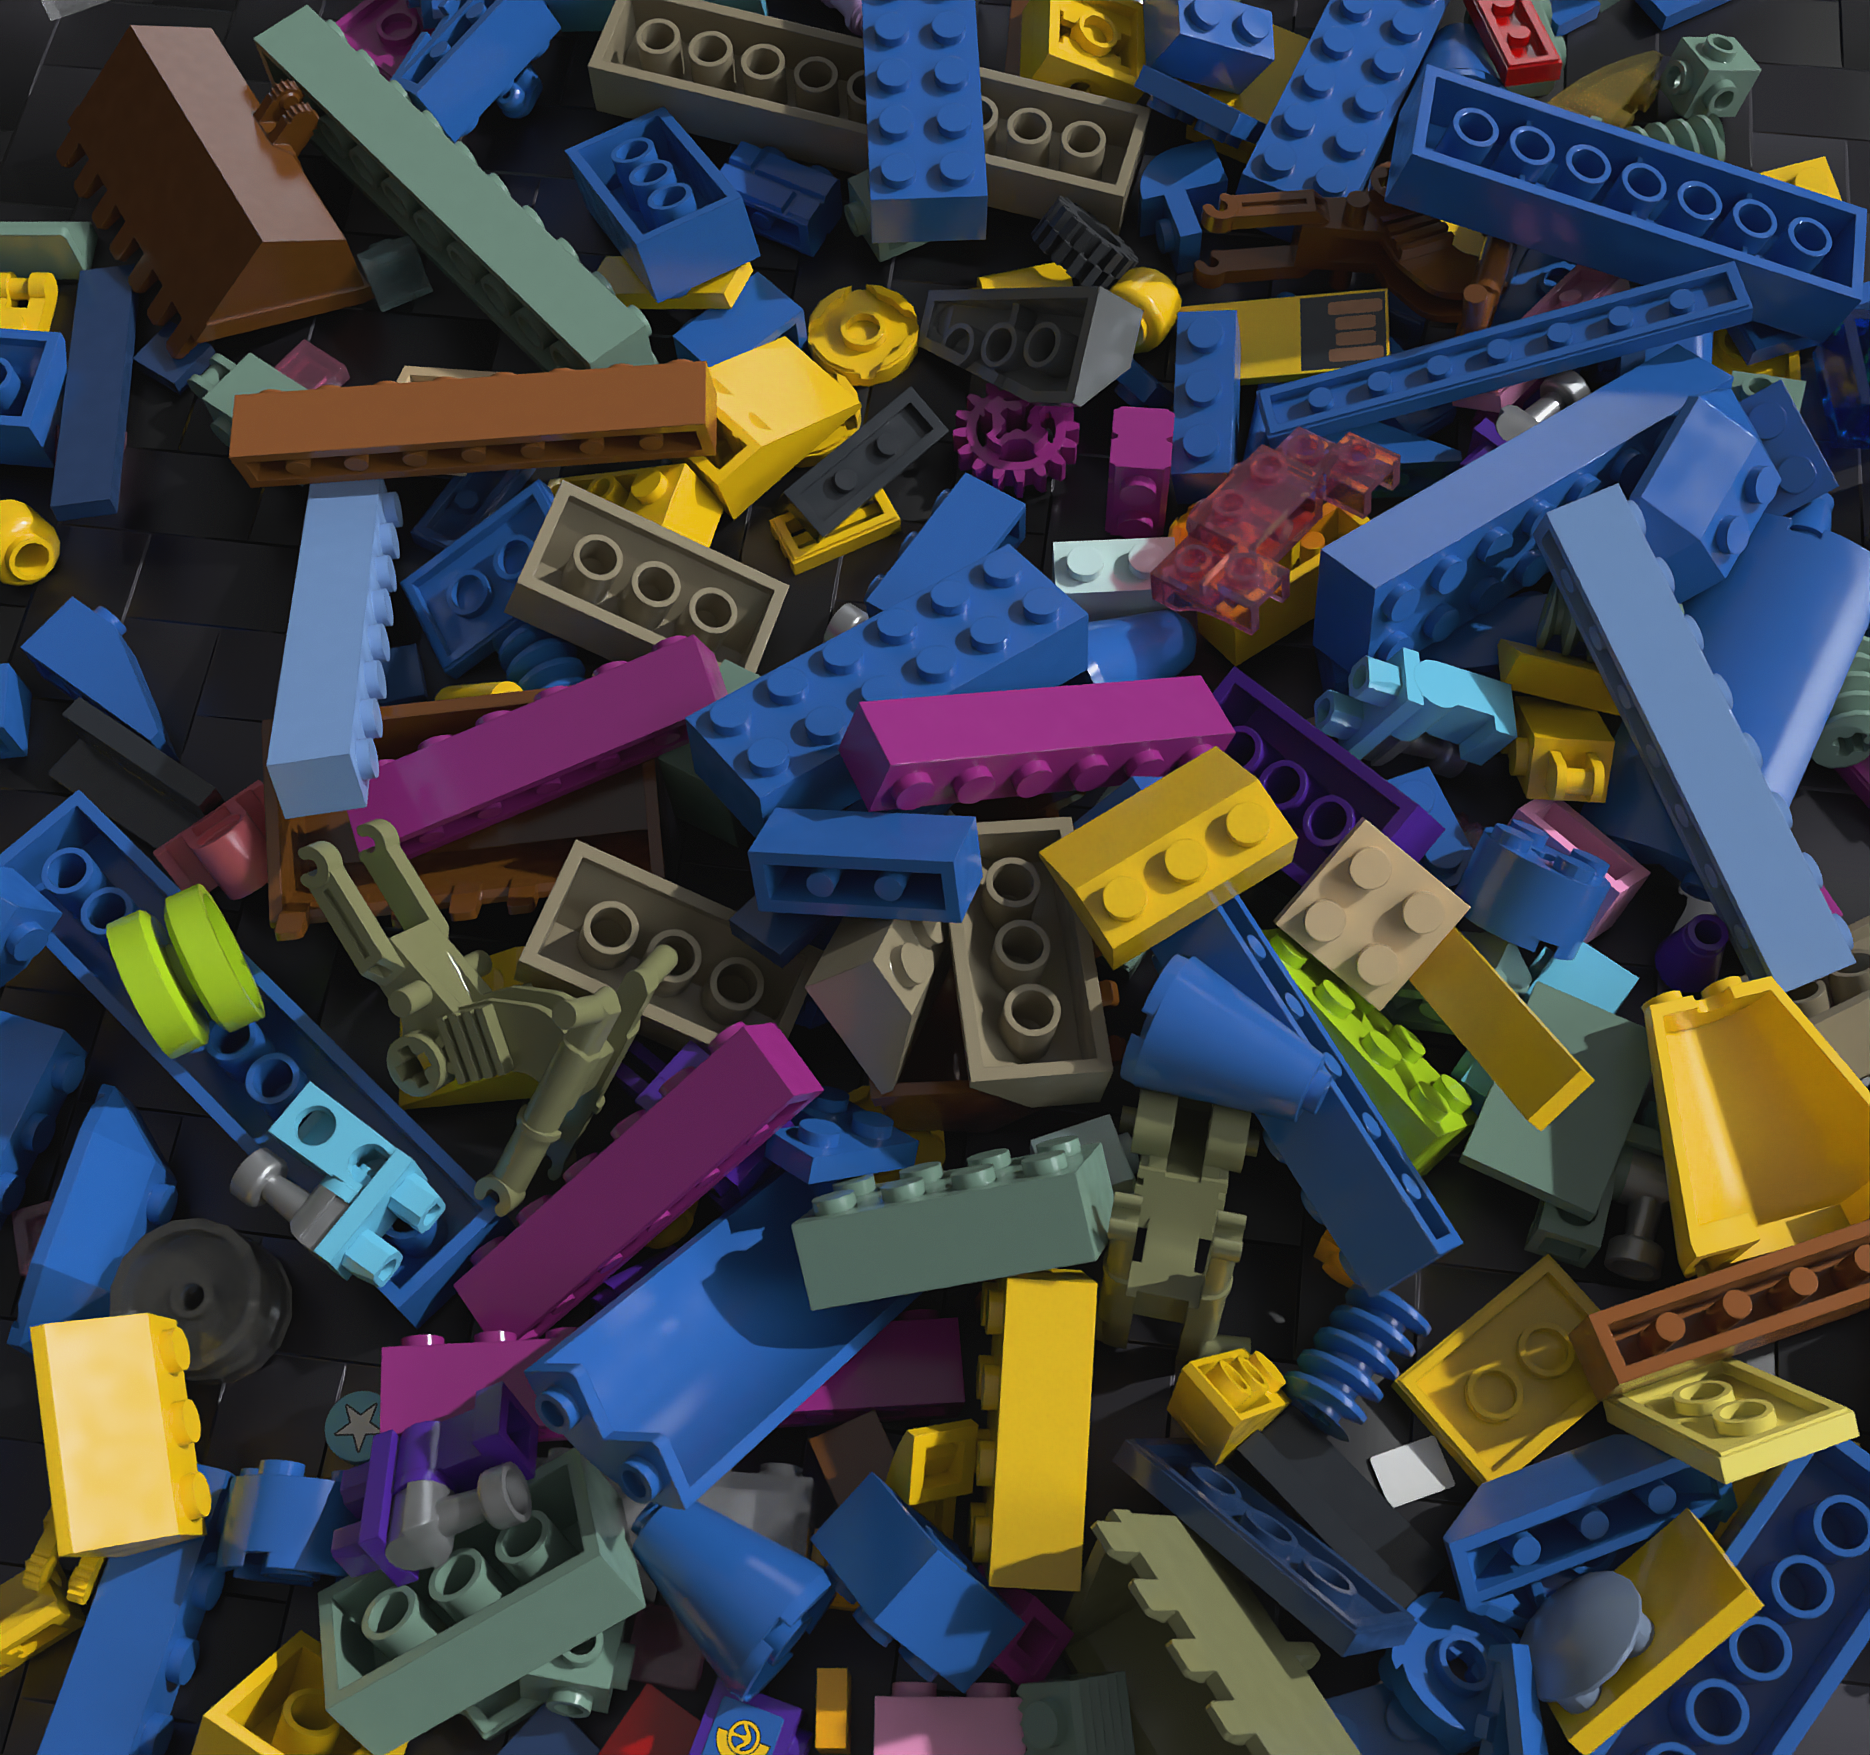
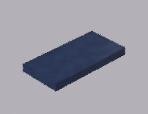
M1191 1438L1125 1439L1114 1457L1113 1462L1341 1657L1404 1645L1417 1625L1412 1614L1227 1462L1215 1466Z

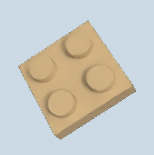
M1362 817L1273 921L1297 943L1381 1011L1471 907Z

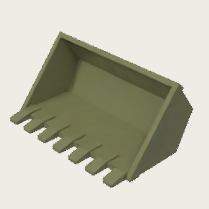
M1113 1509L1108 1513L1105 1521H1096L1091 1526L1097 1541L1081 1576L1080 1591H1075L1062 1621L1075 1634L1061 1653V1656L1072 1674L1125 1671L1135 1755H1361L1306 1672L1313 1668L1320 1658V1653L1312 1642H1286L1238 1568L1179 1517L1134 1514L1129 1510Z

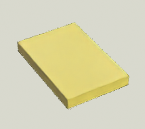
M1732 1357L1603 1401L1607 1422L1725 1485L1859 1437L1853 1410Z

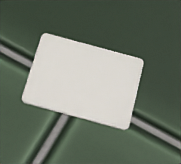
M1435 1436L1426 1437L1370 1458L1384 1496L1394 1508L1455 1485Z

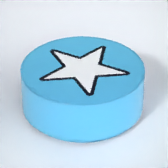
M370 1391L350 1393L341 1398L332 1407L327 1416L325 1437L328 1446L338 1457L349 1464L358 1466L370 1461L373 1436L380 1434L381 1396Z

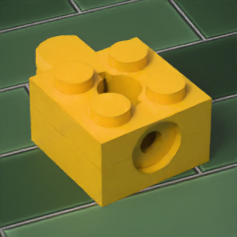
M1030 0L1022 11L1020 77L1136 104L1144 94V91L1134 87L1143 65L1146 66L1142 3L1134 0Z

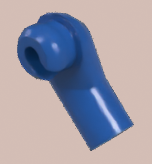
M530 62L514 78L512 88L505 95L496 99L497 105L507 117L517 119L530 114L543 91V84Z

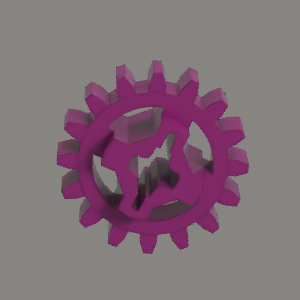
M990 382L987 383L986 397L982 399L977 395L970 394L967 396V411L957 410L955 415L956 429L953 430V450L958 452L959 469L961 471L972 469V476L983 482L986 480L992 481L993 487L1000 491H1003L1005 486H1012L1017 498H1023L1025 486L1031 484L1040 493L1046 492L1047 477L1050 476L1055 480L1063 481L1065 479L1066 464H1075L1077 445L1079 444V423L1073 422L1074 407L1035 406L1006 390L999 391L997 386ZM1047 428L1051 430L1054 436L1052 443L1048 441ZM980 432L985 434L986 445L984 447L981 446L978 440Z

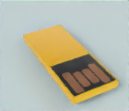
M1388 288L1183 306L1180 308V312L1237 310L1241 337L1240 386L1292 382L1390 355Z

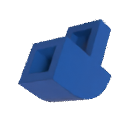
M1212 139L1177 146L1162 152L1147 165L1141 177L1137 221L1139 237L1155 234L1160 252L1162 254L1169 253L1177 274L1194 271V264L1200 258L1202 230L1199 224L1201 223L1203 206L1211 204L1218 210L1220 195L1227 193L1228 178Z

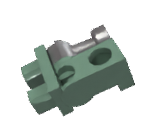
M1649 1101L1646 1105L1640 1124L1632 1122L1596 1215L1589 1222L1540 1199L1535 1219L1529 1229L1524 1250L1542 1256L1549 1254L1555 1260L1585 1269L1601 1248L1610 1203L1614 1201L1628 1206L1625 1234L1616 1235L1609 1240L1604 1261L1605 1267L1619 1276L1632 1280L1655 1281L1661 1277L1665 1252L1660 1245L1654 1242L1663 1211L1670 1205L1656 1102Z

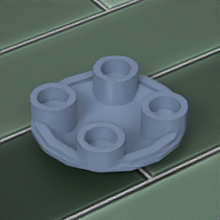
M1613 1571L1589 1572L1565 1583L1543 1601L1526 1624L1519 1644L1529 1646L1537 1698L1543 1702H1557L1570 1714H1580L1589 1710L1599 1699L1602 1684L1619 1670L1627 1658L1639 1656L1647 1650L1655 1635V1626L1642 1612V1598L1632 1581Z

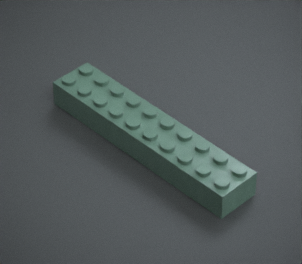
M306 5L253 38L272 87L274 88L276 83H280L281 80H294L296 85L305 94L303 103L306 104L308 102L312 110H315L318 114L317 129L313 130L314 134L309 142L544 372H550L556 368H570L573 370L608 368L611 365L621 363L633 366L659 364L651 351L648 336L652 334V329L644 314L634 305L626 307L616 297L612 286L600 272L594 271L590 273L580 263L576 252L565 239L559 238L556 240L545 230L540 217L530 206L525 205L521 207L511 198L503 181L495 173L487 175L480 169L470 150L460 141L453 143L444 134L439 122L428 110L420 112L412 104L408 94L398 81L392 79L388 82L380 74L375 62L365 50L360 49L356 51L352 48L339 26L333 20L329 19L325 22Z

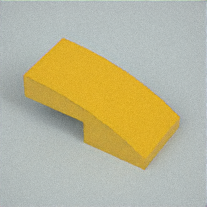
M972 1419L907 1430L892 1459L885 1482L908 1506L912 1505L952 1540L956 1497L973 1493L978 1424Z

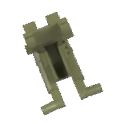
M374 819L357 827L359 836L371 837L375 842V846L359 852V859L366 866L404 929V932L389 939L344 868L341 854L337 848L326 841H318L298 850L299 857L303 860H313L317 865L316 870L301 876V883L309 888L361 976L379 985L388 998L390 1010L401 1018L403 1035L390 1045L387 1053V1067L394 1083L402 1091L411 1096L424 1097L454 1081L455 1078L459 1085L470 1080L473 1082L482 1078L487 1079L496 1075H505L510 1071L526 1073L539 1082L528 1105L524 1104L520 1108L516 1116L517 1126L494 1170L481 1178L474 1188V1196L478 1200H483L496 1191L500 1201L495 1205V1213L499 1217L505 1216L524 1201L525 1191L542 1159L549 1156L552 1160V1167L547 1172L549 1179L552 1181L563 1176L566 1170L576 1163L577 1154L575 1147L593 1114H598L605 1103L604 1093L639 1030L641 1016L657 986L677 965L678 955L676 951L668 945H658L635 970L627 972L617 992L608 986H604L593 995L574 998L565 992L533 987L531 982L492 991L482 979V977L491 972L492 961L490 956L483 950H476L462 956L449 941V925L400 847L398 832L390 822L384 819ZM425 1052L432 1065L426 1069L422 1067L417 1058V1055Z
M1140 1088L1138 1108L1123 1105L1118 1132H1128L1133 1135L1130 1153L1141 1154L1134 1195L1117 1191L1114 1194L1107 1234L1109 1239L1108 1248L1103 1258L1104 1274L1098 1311H1096L1094 1339L1108 1346L1126 1350L1132 1316L1136 1314L1182 1323L1177 1348V1360L1193 1361L1240 1348H1245L1250 1353L1251 1339L1249 1337L1217 1334L1226 1297L1233 1283L1232 1273L1235 1262H1240L1243 1247L1242 1238L1247 1219L1246 1215L1225 1212L1223 1210L1228 1188L1229 1171L1241 1173L1244 1156L1257 1157L1261 1130L1249 1128L1251 1112ZM1138 1227L1147 1228L1141 1262L1132 1261ZM1199 1238L1211 1240L1204 1274L1194 1272Z

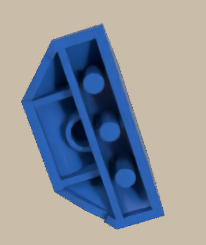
M1719 388L1714 391L1688 396L1629 500H1633L1638 505L1646 523L1645 538L1655 558L1661 557L1672 572L1675 583L1673 594L1679 604L1726 579L1739 554L1746 548L1749 537L1768 503L1775 497L1777 488L1782 480L1752 423L1733 391L1728 388Z
M101 1085L95 1103L91 1106L79 1130L28 1269L18 1303L19 1315L17 1320L13 1322L6 1344L34 1360L30 1333L31 1327L49 1323L123 1316L133 1310L139 1291L144 1290L152 1279L155 1269V1254L153 1251L162 1225H167L176 1210L178 1199L176 1185L178 1181L138 1108L115 1086Z
M1613 1434L1481 1484L1444 1535L1443 1540L1461 1603L1466 1610L1480 1616L1486 1615L1505 1625L1524 1631L1526 1624L1543 1601L1561 1586L1589 1572L1614 1571L1686 1508L1705 1525L1713 1536L1720 1521L1726 1523L1736 1511L1738 1505L1732 1482L1725 1485L1633 1435Z

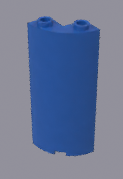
M1763 513L1749 537L1746 548L1739 554L1726 579L1680 604L1683 605L1684 616H1691L1700 628L1704 641L1702 653L1712 673L1721 675L1731 691L1733 698V708L1731 711L1742 733L1750 734L1760 749L1763 760L1761 771L1771 791L1780 794L1788 807H1790L1870 623V551L1827 529L1824 530L1820 539L1790 530L1792 518ZM1622 720L1614 738L1615 745L1606 803L1585 802L1580 815L1640 864H1660L1681 881L1680 887L1685 893L1696 899L1711 902Z
M781 1168L523 1372L537 1396L535 1408L541 1421L553 1432L563 1434L592 1465L619 1484L623 1492L631 1500L639 1504H648L651 1501L665 1507L687 1510L924 1291L811 1311L791 1225L813 1208L812 1199L834 1192L832 1184L843 1179L807 1184Z

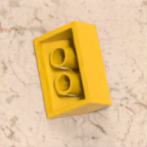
M1215 746L1039 851V857L1111 968L1115 970L1290 864L1294 856L1298 836L1260 781Z
M150 1313L49 1323L31 1327L30 1333L58 1557H124L206 1536L205 1516H208L211 1510V1494L205 1476L198 1472L194 1443L200 1438L201 1426L197 1408L192 1400L187 1398L184 1370H187L190 1365V1349L184 1332L181 1328L177 1327V1321Z

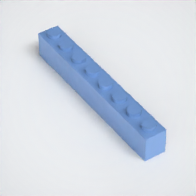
M384 479L310 484L266 764L285 819L367 807L369 780L379 777L378 755L373 740L374 738H381L383 735L382 716L377 700L385 699L387 694L386 680L381 662L390 660V647L385 627L393 625V609L388 592H395L397 589L392 559L400 557L399 541L395 528L402 527L403 525L399 497L396 492L387 493Z
M1617 483L1547 512L1532 535L1718 917L1728 928V938L1749 981L1772 976L1785 993L1857 963L1851 952L1854 946L1851 932L1845 921L1838 914H1832L1820 890L1823 887V879L1819 867L1808 853L1801 852L1790 830L1793 825L1790 809L1780 794L1771 791L1761 771L1763 760L1760 749L1750 734L1742 733L1731 711L1733 708L1731 691L1721 675L1712 673L1702 653L1704 641L1700 628L1691 616H1684L1673 594L1675 583L1672 572L1661 557L1655 558L1645 538L1646 523L1640 508L1633 500H1626Z

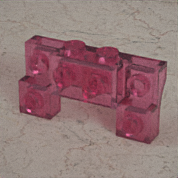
M1299 426L1275 450L1263 444L1260 445L1243 463H1237L1230 470L1226 480L1207 499L1199 500L1191 509L1186 522L1188 536L1150 572L1152 599L1176 612L1188 610L1211 615L1252 636L1259 629V607L1269 597L1283 603L1290 596V569L1278 564V562L1323 517V500L1365 519L1371 512L1372 491L1378 485L1392 491L1399 485L1401 455L1351 432H1348L1336 444Z

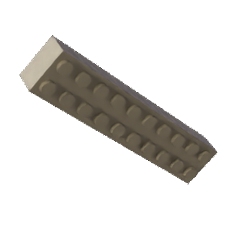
M703 0L615 1L588 64L596 111L634 120L664 106L681 127L690 134L739 145L741 141H744L762 149L766 146H771L780 150L788 158L853 174H860L868 169L863 39ZM979 67L988 191L987 206L1041 220L1057 198L1062 196L1082 206L1086 212L1089 211L1100 223L1107 225L1114 235L1119 236L1145 154L1152 108Z

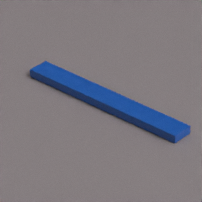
M1732 261L1256 391V396L1270 450L1751 322L1753 306L1736 263Z

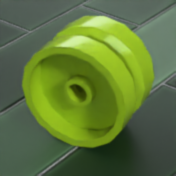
M196 884L165 898L164 920L168 933L155 916L144 910L135 911L106 924V936L111 954L127 992L148 1031L161 1050L170 1059H175L208 1044L210 1028L205 1009L217 1025L228 1032H234L265 1018L264 1005L246 959L223 914L202 884Z

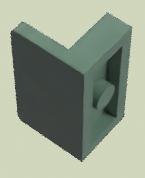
M0 222V272H13L17 278H29L32 272H49L54 275L55 279H79L80 271L90 270L92 267L98 235L91 222Z

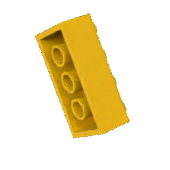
M1048 1269L996 1278L995 1282H983L980 1321L981 1326H985L986 1334H992L991 1355H979L977 1363L976 1398L981 1399V1410H988L987 1429L978 1428L974 1471L976 1473L977 1486H983L982 1502H970L967 1544L968 1547H972V1562L982 1563L989 1587L1080 1591L1097 1283L1081 1270Z

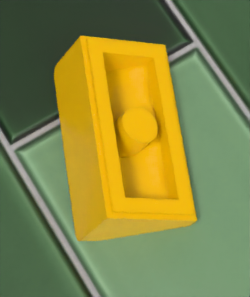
M1500 639L1497 645L1501 682L1511 684L1513 691L1620 716L1595 662L1589 663L1583 658L1571 655L1567 657L1558 652L1542 650L1534 646Z

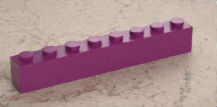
M915 1309L900 1313L898 1321H891L776 1428L839 1425L871 1410L876 1411L880 1422L958 1418L965 1404L958 1317L940 1318V1312L933 1309ZM578 1327L551 1329L546 1332V1339L517 1340V1335L513 1332L487 1331L474 1335L473 1343L444 1344L445 1339L437 1335H412L402 1338L401 1346L382 1347L380 1433L393 1429L400 1437L406 1428L415 1423L423 1421L442 1422L475 1408L476 1391L503 1381L538 1424V1442L568 1440L563 1434H557L550 1430L539 1418L535 1408L537 1396L523 1371L563 1341Z

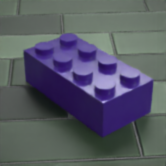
M1235 666L1212 693L1236 732L1224 753L1260 781L1298 836L1292 862L1281 868V870L1299 885L1303 886L1362 817L1416 862L1423 858L1446 830L1419 804Z

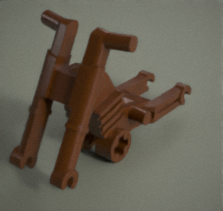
M1385 162L1372 171L1368 187L1364 192L1352 191L1347 197H1322L1314 189L1242 195L1222 193L1219 197L1218 210L1211 204L1203 206L1201 224L1206 230L1220 234L1235 229L1294 225L1291 245L1212 250L1209 266L1201 260L1195 262L1193 280L1203 288L1215 289L1221 287L1224 283L1303 278L1314 269L1330 270L1329 286L1334 290L1343 291L1349 288L1353 272L1374 274V280L1377 284H1381L1380 287L1388 288L1391 293L1421 317L1434 322L1458 323L1454 336L1457 337L1491 327L1500 296L1505 293L1509 283L1505 280L1517 244L1482 233L1481 236H1484V243L1479 256L1460 251L1452 244L1455 235L1452 231L1448 232L1449 226L1445 221L1441 222L1440 219L1384 202L1391 162Z

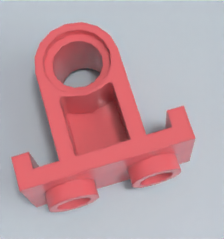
M257 780L153 851L155 857L181 891L196 884H202L208 892L219 886L230 900H237L252 894L268 883L264 784L260 780Z

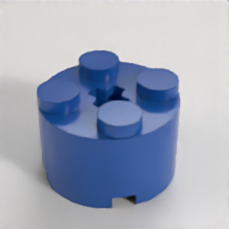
M1512 819L1509 826L1496 823L1495 827H1486L1454 891L1465 903L1470 904L1471 908L1464 917L1484 930L1533 952L1540 940L1557 945L1558 947L1552 958L1567 961L1573 960L1611 887L1610 882L1605 878L1610 865L1599 857L1580 849L1573 848L1569 856L1546 845L1549 838L1546 832L1520 820Z
M273 1459L261 1460L259 1468L241 1469L240 1476L231 1479L214 1570L218 1573H223L234 1569L233 1577L303 1587H313L314 1582L320 1581L321 1575L336 1576L335 1583L349 1576L331 1554L334 1530L361 1521V1518L357 1519L343 1502L340 1488L343 1471L345 1470L332 1471L331 1479L304 1477V1464Z

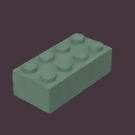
M1064 1136L1037 1144V1154L1011 1158L1009 1149H995L968 1157V1167L943 1171L941 1162L934 1161L900 1170V1180L875 1184L874 1175L868 1174L846 1178L833 1183L834 1192L812 1199L813 1208L791 1225L811 1311L1096 1261L1109 1241L1107 1234L1114 1200L1102 1142L1080 1145L1078 1136Z
M576 1448L536 1469L535 1478L526 1481L532 1502L531 1516L528 1521L507 1529H496L486 1520L454 1535L453 1549L447 1562L437 1570L433 1566L419 1570L418 1580L397 1587L382 1569L356 1578L347 1576L318 1593L325 1709L373 1755L389 1753L646 1607L636 1559L632 1550L622 1497L601 1472Z

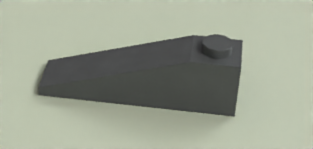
M1101 286L929 290L918 336V346L1035 406L1081 407L1130 369L1144 310Z

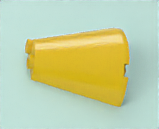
M1739 976L1727 977L1707 986L1701 992L1702 1000H1695L1693 995L1683 997L1680 991H1670L1653 997L1641 1007L1644 1012L1678 1264L1686 1278L1695 1275L1699 1278L1870 1219V1091L1772 976L1744 983Z

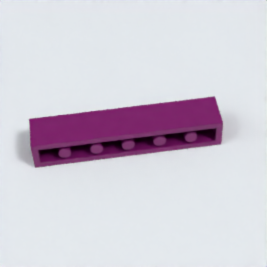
M694 634L688 637H669L656 643L652 647V652L629 662L614 661L604 664L593 672V677L575 685L547 688L539 692L534 697V702L513 711L501 710L488 713L476 721L475 727L454 736L440 735L429 738L418 745V751L397 760H379V777L369 780L367 807L347 810L358 851L361 852L375 846V842L371 837H361L357 833L359 825L374 819L387 820L395 827L399 835L400 847L409 860L689 744L685 717L728 695L715 654Z
M1201 675L859 702L838 750L868 811L872 812L891 809L913 810L921 806L958 802L971 804L980 800L1015 796L1029 798L1038 794L1072 790L1085 792L1095 788L1120 786L1132 776L1165 777L1215 746L1224 752L1236 732Z
M738 1022L718 1034L708 1045L712 1054L696 1069L694 1066H690L670 1077L659 1089L663 1098L649 1111H637L621 1121L610 1133L614 1139L612 1144L600 1154L597 1152L591 1153L574 1163L563 1174L566 1185L553 1196L548 1194L530 1203L516 1216V1220L520 1224L519 1227L507 1237L499 1236L489 1241L470 1257L474 1267L453 1286L484 1332H513L517 1335V1340L540 1338L824 1091L823 1087L775 1022L748 1026L744 1022Z

